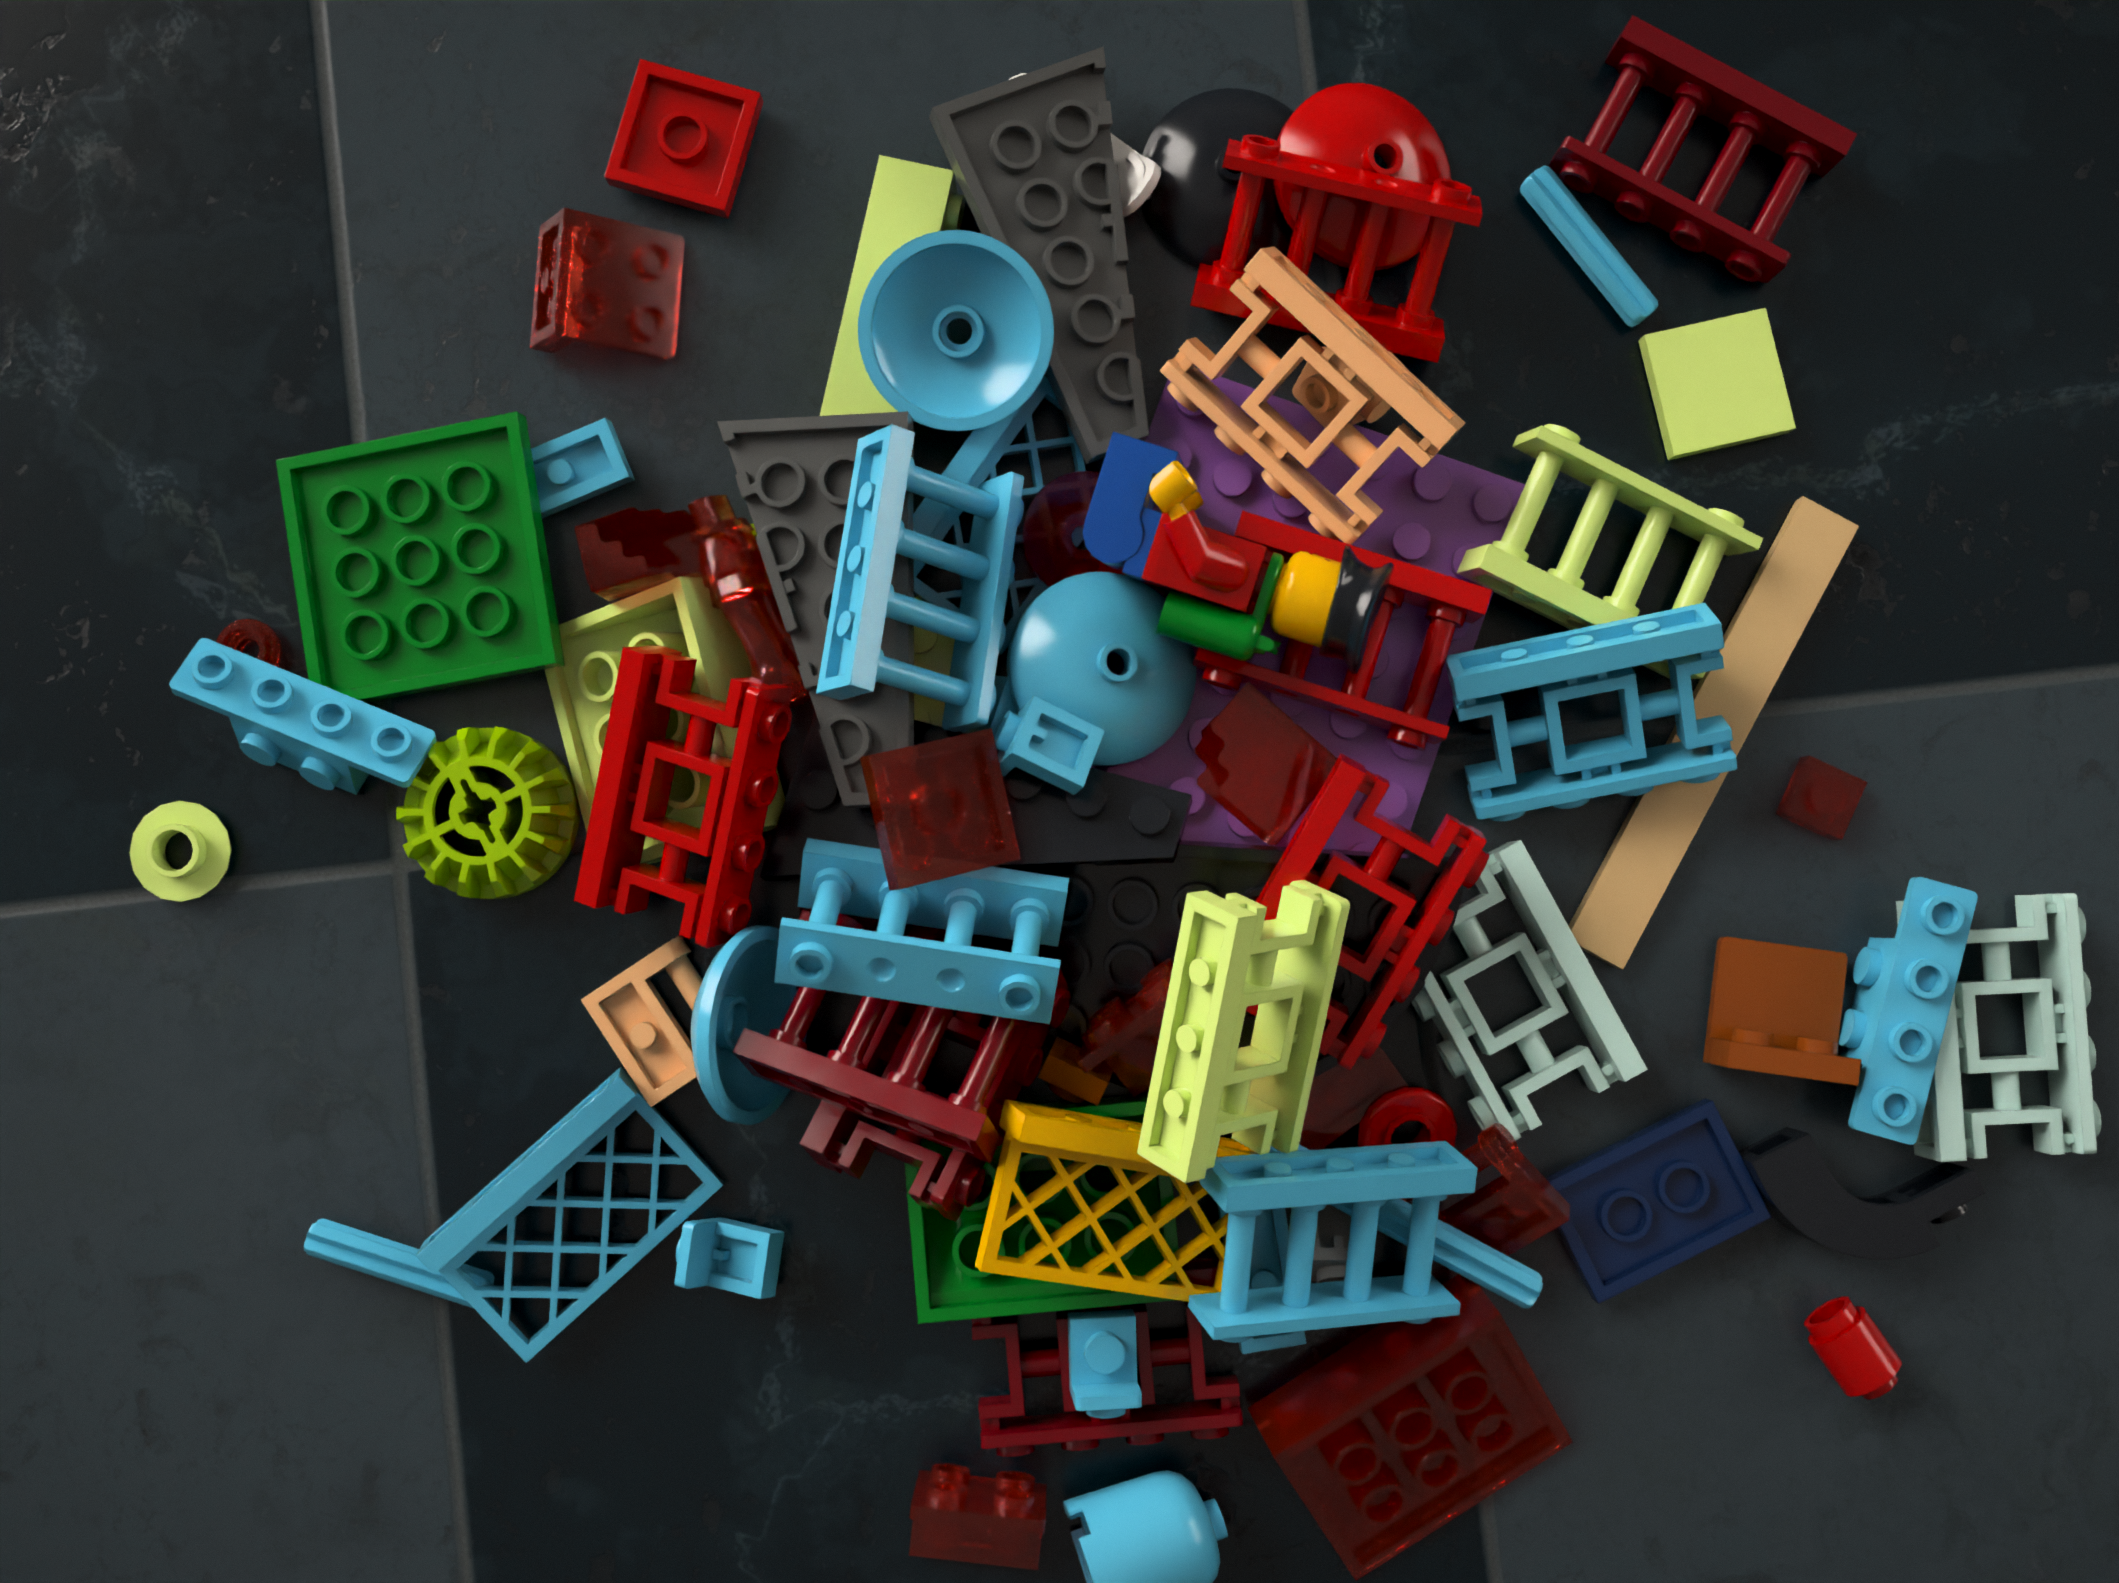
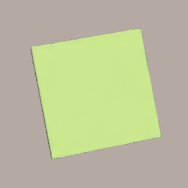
M1766 308L1646 334L1638 341L1667 460L1788 434L1796 429Z

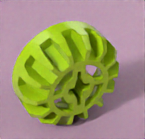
M496 726L495 728H462L457 730V735L443 742L434 743L427 753V759L411 785L407 788L404 805L396 807V820L404 824L408 841L402 846L407 856L417 860L426 872L424 877L434 885L443 886L462 897L502 899L531 891L553 876L572 850L580 820V807L573 779L561 759L540 741L525 734ZM476 767H491L504 773L512 780L515 787L508 790L505 787L493 785L487 772ZM450 779L455 790L449 805L450 820L437 825L435 818L436 801L442 787ZM519 797H521V799H522L523 809H522L521 802H520V800L518 799ZM482 801L496 804L497 809L488 814L491 825L478 823L476 816L484 812ZM456 830L468 839L480 840L486 855L470 856L452 848L442 836Z

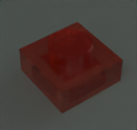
M1810 755L1800 757L1775 814L1832 841L1842 840L1867 782Z

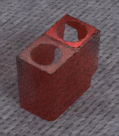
M629 507L575 526L574 528L590 590L611 603L679 576L714 578L701 524L686 510L663 513L660 509L638 511L635 507Z
M1250 682L1202 729L1203 739L1195 747V754L1206 764V770L1197 778V785L1262 841L1271 846L1277 845L1312 803L1338 759L1302 727L1295 724L1287 714Z

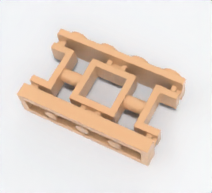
M1275 246L1260 248L1243 269L1245 271L1244 275L1237 279L1229 288L1233 294L1253 311L1216 355L1197 337L1190 338L1178 349L1177 355L1164 364L1160 372L1171 382L1167 389L1181 405L1192 412H1197L1200 408L1218 425L1214 429V433L1227 448L1241 456L1247 452L1264 468L1261 476L1271 489L1286 499L1294 496L1311 512L1308 520L1322 536L1337 541L1341 539L1344 543L1352 545L1383 513V510L1361 488L1388 458L1400 447L1423 468L1465 425V422ZM1263 287L1327 348L1324 350L1313 338L1305 335L1297 340L1282 359L1279 358L1256 336L1279 309L1260 289ZM1238 356L1264 379L1240 406L1244 411L1208 379L1214 380L1221 377ZM1303 359L1349 400L1346 406L1312 444L1267 403L1268 399ZM1359 376L1418 430L1424 438L1421 439L1406 424L1402 423L1379 448L1373 445L1351 424L1375 397L1356 377ZM1332 443L1360 468L1336 494L1341 501L1305 469L1313 465Z

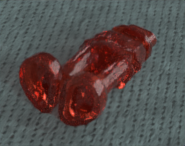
M727 495L707 496L688 504V508L697 531L692 533L690 537L694 545H700L698 558L704 587L709 588L712 607L722 611L739 637L748 657L751 677L764 680V684H781L791 687L790 709L811 701L809 691L804 687L798 669L800 664L790 634L786 632L757 545L756 536L751 532L754 529L746 518H736Z

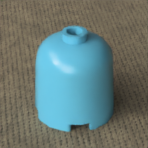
M1169 1470L1153 1472L1063 1501L1067 1518L1072 1520L1080 1517L1082 1528L1070 1533L1086 1583H1213L1218 1575L1220 1554L1217 1541L1228 1537L1222 1513L1215 1498L1203 1502L1194 1484L1182 1474Z

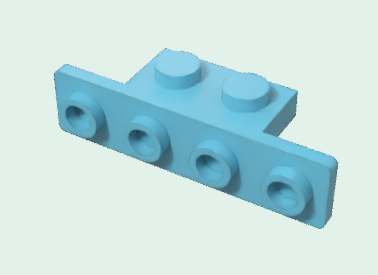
M208 638L198 640L169 682L174 695L228 716L239 747L249 758L266 766H274L277 762L297 770L305 780L325 790H333L336 786L357 795L369 774L402 788H407L411 785L427 759V753L437 741L435 732L432 729Z
M1912 877L1908 883L1895 938L1869 937L1867 947H1864L1859 952L1853 968V980L1857 984L1852 1008L1846 1010L1841 1018L1838 1041L1839 1045L1842 1046L1839 1056L1861 1059L1862 1069L1859 1084L1848 1120V1125L1851 1129L1908 1145L1916 1143L1978 899L1976 892L1924 877Z

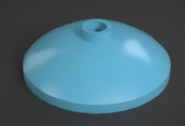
M944 230L928 233L905 243L884 260L876 270L861 302L858 317V341L861 357L872 383L884 399L898 412L908 411L913 421L931 428L946 431H966L983 428L1008 417L1019 409L1035 392L1047 371L1052 356L1054 319L1047 292L1040 278L1028 262L1015 250L1003 242L981 233L967 230ZM959 318L968 321L972 328L971 338L964 344L955 343L949 336L951 323Z
M1088 572L1074 575L1059 581L1039 594L1019 618L1012 633L1007 654V677L1011 698L1017 712L1033 696H1036L1105 730L1092 766H1113L1132 762L1145 757L1161 747L1173 736L1186 717L1196 684V666L1193 665L1195 657L1193 645L1156 634L1166 599L1147 584L1126 575L1112 572ZM1110 652L1119 654L1124 661V670L1121 675L1112 673L1107 666V656Z
M749 926L736 933L723 945L705 973L693 1007L691 1046L696 1076L701 1090L711 1107L721 1118L731 1123L754 1125L766 1120L779 1108L790 1091L789 1088L752 1075L732 1052L744 1028L768 1036L771 1029H779L799 986L774 982L779 929L776 927ZM807 1033L803 1039V1042H806Z

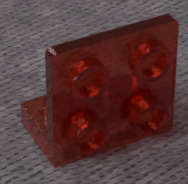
M565 207L544 222L539 229L530 349L555 353L576 341L662 360L674 357L676 354L684 254L683 237Z
M1171 958L1157 965L1141 979L1140 984L1144 988L1124 1004L1120 997H1116L1097 1010L1088 1019L1091 1027L1081 1036L1084 1044L1076 1063L1082 1071L1087 1073L1105 1060L1134 1098L1150 1087L1174 963Z
M948 1463L935 1464L932 1466L931 1471L919 1470L910 1507L909 1518L913 1520L909 1556L1038 1570L1041 1537L1045 1533L1047 1484L1035 1483L1033 1475L1020 1471H1000L996 1473V1478L970 1476L969 1468Z

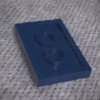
M1706 1098L1534 1183L1592 1300L1598 1304L1772 1218L1713 1100Z

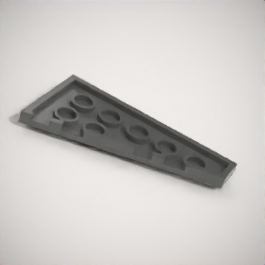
M906 411L717 421L723 441L728 445L737 472L735 477L741 496L746 500L757 533V537H755L786 632L790 634L800 664L798 669L804 687L809 691L821 727L819 733L843 806L848 808L913 807L914 693L876 682L874 692L843 700L816 694L858 439L891 424L913 432L912 416ZM906 491L901 520L906 529L914 531L913 493ZM896 554L891 580L894 592L913 598L914 559ZM886 617L881 643L884 656L914 665V626Z

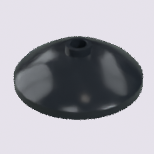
M1225 88L1195 95L1181 102L1162 118L1151 133L1142 154L1161 167V176L1157 186L1151 193V198L1146 200L1141 206L1152 232L1168 251L1180 260L1198 269L1200 263L1213 265L1215 260L1221 259L1241 173L1234 174L1226 168H1222L1229 139L1242 141L1243 136L1247 134L1260 135L1277 141L1281 129L1294 111L1275 98L1263 93L1240 88ZM1266 178L1245 266L1260 248L1275 246L1284 256H1287L1293 230L1287 223L1278 204L1273 179Z

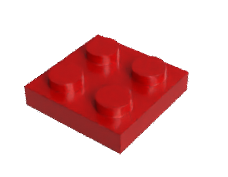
M640 59L604 178L613 187L729 219L764 103L761 93Z

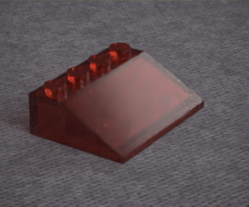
M1460 1274L1442 1284L1461 1303L1459 1315L1432 1318L1430 1322L1424 1324H1412L1404 1321L1381 1323L1248 1407L1274 1459L1356 1581L1573 1443L1499 1311L1478 1284Z

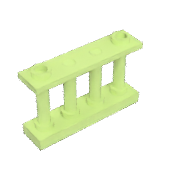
M1546 424L1517 435L1512 446L1535 458L1536 461L1501 541H1493L1492 544L1466 550L1457 574L1573 630L1638 616L1640 610L1635 605L1669 527L1701 542L1672 609L1703 603L1723 555L1732 556L1759 550L1763 538L1744 529L1745 522L1739 516L1718 508H1709L1707 510L1579 444L1580 437L1573 431L1559 425ZM1559 471L1592 488L1556 569L1550 568L1546 572L1527 562L1529 554L1525 552V548ZM1616 499L1646 514V517L1612 595L1604 596L1603 599H1600L1582 590L1585 583L1580 577L1612 504ZM1668 660L1643 664V666L1670 679ZM1705 672L1693 674L1691 679L1703 678Z

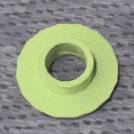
M176 801L162 804L143 817L133 833L129 853L133 872L145 889L161 899L182 902L200 898L219 884L228 870L232 848L228 830L215 813L201 804ZM182 832L191 841L193 852L188 864L182 869L177 870L171 867L166 860L165 849L169 839L175 834Z

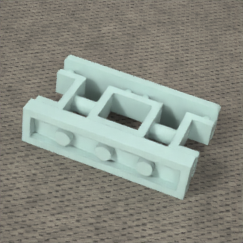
M1521 840L1506 842L1488 852L1489 859L1475 883L1481 894L1459 905L1453 929L1469 959L1439 974L1452 998L1448 1000L1445 998L1430 970L1425 979V985L1411 1002L1419 1017L1424 1022L1432 1018L1444 1041L1436 1044V1047L1449 1072L1455 1079L1462 1075L1465 1077L1475 1098L1467 1101V1104L1481 1130L1486 1136L1495 1132L1499 1139L1509 1144L1521 1138L1520 1133L1528 1129L1533 1130L1542 1125L1527 1095L1577 1068L1588 1089L1597 1093L1610 1088L1609 1085L1617 1080L1626 1082L1648 1070ZM1495 874L1499 878L1538 951L1534 950L1526 933L1516 932L1494 945H1491L1475 915L1506 899L1494 877ZM1514 954L1543 1006L1492 1033L1464 980ZM1557 988L1560 989L1595 1052L1600 1062L1599 1064H1597L1587 1046L1577 1045L1555 1058L1547 1047L1538 1029L1569 1013ZM1472 1035L1481 1052L1489 1056L1516 1042L1531 1071L1501 1087L1513 1109L1512 1112L1508 1113L1468 1040L1469 1036Z
M2075 893L2015 895L2017 927L1970 929L1966 944L1981 943L1984 980L1957 981L1918 1138L1916 1143L1913 1144L1914 1155L1938 1162L1967 1161V1157L1973 1159L1987 1158L1985 1125L2032 1123L2034 1151L2050 1155H2061L2066 1152L2077 1154H2095L2097 1152L2096 1137L2101 1131V1114L2098 1105L2093 1100L2091 1072L2096 1065V1049L2091 1037L2088 1035L2086 1007L2091 1000V984L2087 974L2083 971L2081 943L2086 935V920L2083 911L2078 907V898ZM1896 901L1897 924L1899 923L1904 901ZM2037 940L2040 978H2012L2009 942ZM2022 993L2027 1054L1980 1057L1975 995ZM2047 1070L2050 1106H2021L2019 1071ZM1961 1073H1991L1993 1108L1963 1109Z

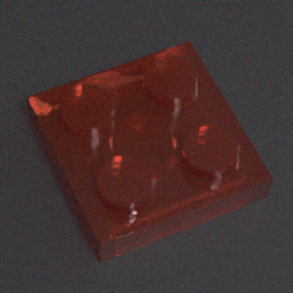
M992 728L860 757L889 890H900L1021 859Z

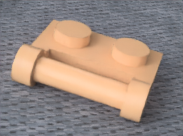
M678 936L665 943L581 999L650 1108L697 1078L691 1041L650 980L666 970L693 1011L695 999L703 980L687 957L691 950L682 936Z

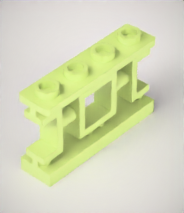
M1305 880L1292 881L1290 885L1283 886L1276 919L1265 920L1267 907L1238 893L1226 894V899L1207 890L1187 893L1137 1149L1138 1155L1182 1182L1189 1183L1204 1179L1206 1170L1214 1167L1221 1135L1232 1133V1139L1260 1155L1269 1153L1271 1146L1285 1153L1298 1150L1350 910V903L1346 898ZM1258 1005L1250 1046L1238 1048L1246 1008Z

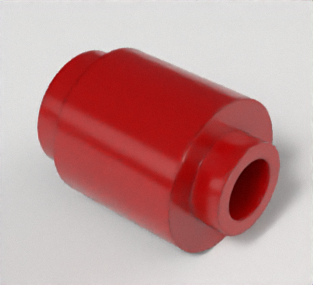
M1837 1297L1817 1307L1805 1319L1804 1325L1810 1333L1808 1337L1809 1344L1845 1395L1849 1397L1862 1395L1864 1399L1871 1400L1886 1394L1897 1384L1898 1378L1896 1374L1902 1366V1361L1864 1307L1854 1306L1849 1297Z

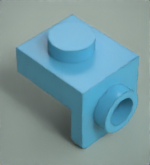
M723 1217L686 1221L683 1224L681 1238L676 1247L677 1267L674 1281L675 1286L685 1289L710 1286L757 1299L775 1297L785 1232Z

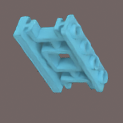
M1700 603L1447 655L1445 660L1446 670L1452 688L1454 709L1459 722L1489 716L1496 760L1464 766L1468 781L1469 798L1476 818L1480 820L1489 818L1493 821H1510L1521 817L1529 810L1549 806L1571 809L1586 804L1590 798L1616 793L1622 796H1638L1650 792L1657 785L1677 781L1694 784L1705 783L1714 780L1720 773L1736 770L1738 768L1736 754L1730 745V741H1733L1732 730L1723 716L1718 715L1696 720L1691 675L1724 668L1723 656L1719 652V649L1724 648L1722 623L1707 604ZM1668 660L1671 689L1638 695L1636 674L1632 667ZM1537 686L1541 715L1507 722L1504 702L1500 693ZM1618 690L1624 734L1564 746L1558 702ZM1675 715L1677 736L1681 742L1646 748L1642 721ZM1546 741L1551 767L1515 774L1511 747Z

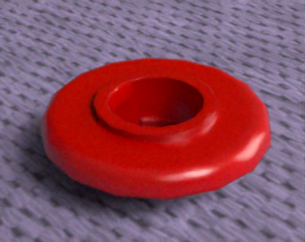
M1403 1087L1384 1094L1368 1108L1359 1125L1357 1143L1359 1147L1397 1144L1391 1142V1136L1395 1128L1401 1123L1411 1120L1422 1122L1421 1130L1413 1140L1406 1143L1447 1141L1451 1146L1455 1147L1458 1126L1452 1107L1441 1095L1425 1088Z

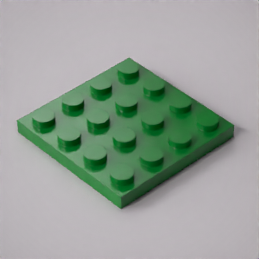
M515 411L276 460L309 680L367 703L565 666L526 416Z

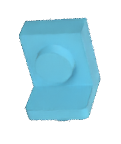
M1033 696L1017 714L1008 711L1001 720L991 744L992 747L1000 750L992 771L1006 776L1014 767H1017L1075 795L1084 787L1105 730Z
M1133 1309L1067 1312L1069 1390L1075 1410L1086 1411L1087 1415L1094 1418L1109 1419L1124 1415L1126 1409L1142 1407V1392L1137 1382L1136 1316Z

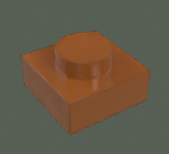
M1056 1037L1038 1078L1049 1082L1050 1090L1067 1101L1083 1103L1086 1100L1098 1106L1109 1084L1115 1064L1064 1039Z

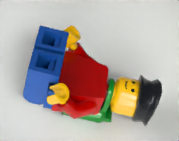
M1117 432L1112 433L1085 518L1083 539L1091 556L1112 569L1122 570V573L1130 578L1170 590L1159 619L1156 634L1239 661H1247L1255 653L1265 655V652L1277 655V647L1280 646L1281 642L1261 635L1267 614H1271L1270 626L1275 633L1319 647L1320 657L1341 659L1347 664L1352 674L1358 672L1363 661L1370 633L1392 576L1393 563H1387L1376 568L1371 567L1360 561L1350 546L1346 545L1341 562L1306 551H1299L1289 559L1288 563L1284 562L1283 555L1273 552L1270 563L1266 564L1264 561L1267 555V547L1202 526L1195 510L1204 504L1203 499L1198 492L1195 481L1184 468V464L1177 451ZM1155 503L1160 508L1161 512L1153 510ZM1251 601L1256 602L1252 615L1248 614Z

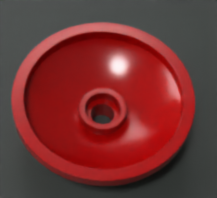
M1338 84L1313 94L1287 119L1277 139L1281 144V151L1432 186L1434 180L1438 178L1451 180L1450 165L1443 143L1428 119L1405 98L1388 89L1372 84ZM1374 153L1382 157L1387 165V169L1380 167L1375 162ZM1273 179L1278 204L1287 223L1293 230L1304 186ZM1329 193L1314 252L1331 263L1350 268L1367 201ZM1393 207L1375 271L1400 265L1421 251L1431 216Z

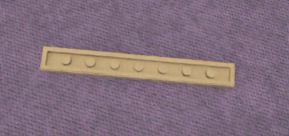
M1804 496L1794 502L1723 635L1724 648L1719 649V652L1723 656L1724 668L1705 672L1704 677L1700 678L1693 691L1696 720L1722 715L1732 730L1733 741H1730V745L1736 757L1859 527L1855 523ZM1676 725L1666 744L1681 742L1677 736ZM1728 772L1720 773L1717 778L1705 783L1694 784L1677 781L1657 785L1650 792L1637 796L1568 925L1582 950L1616 969H1624Z

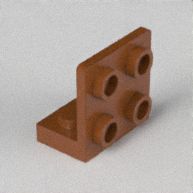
M1720 937L1717 940L1703 1062L1726 1068L1858 1086L1861 1059L1837 1055L1848 963L1847 955L1842 952L1734 937Z

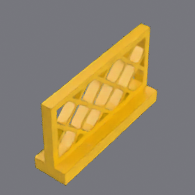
M1005 1099L999 1126L1006 1132L975 1266L980 1272L1189 1302V1295L1221 1292L1228 1213L1211 1225L1197 1203L1199 1199L1208 1194L1199 1183L1200 1180H1197V1183L1188 1188L1186 1183L1137 1154L1142 1123ZM1220 1137L1216 1157L1258 1154L1234 1139ZM1021 1152L1046 1156L1057 1175L1025 1197L1015 1182ZM1059 1158L1075 1162L1064 1168ZM1096 1164L1108 1166L1119 1185L1088 1207L1073 1181ZM1122 1169L1137 1172L1127 1179ZM1157 1175L1169 1176L1180 1195L1150 1216L1135 1191ZM1065 1187L1080 1213L1049 1235L1035 1214L1034 1209ZM1011 1195H1013L1017 1203L1009 1208ZM1127 1198L1142 1223L1111 1244L1097 1219ZM1188 1208L1202 1233L1173 1253L1159 1229ZM1026 1216L1041 1241L1018 1258L998 1255L1003 1231ZM1089 1226L1104 1251L1082 1267L1068 1266L1057 1248ZM1225 1235L1224 1241H1223V1244H1222L1221 1241H1220V1238ZM1151 1236L1165 1260L1143 1276L1130 1275L1120 1257ZM1211 1245L1219 1258L1213 1287L1192 1284L1182 1266ZM1050 1254L1055 1263L1041 1262L1040 1260ZM1113 1264L1117 1273L1103 1270ZM1174 1274L1178 1282L1165 1279Z

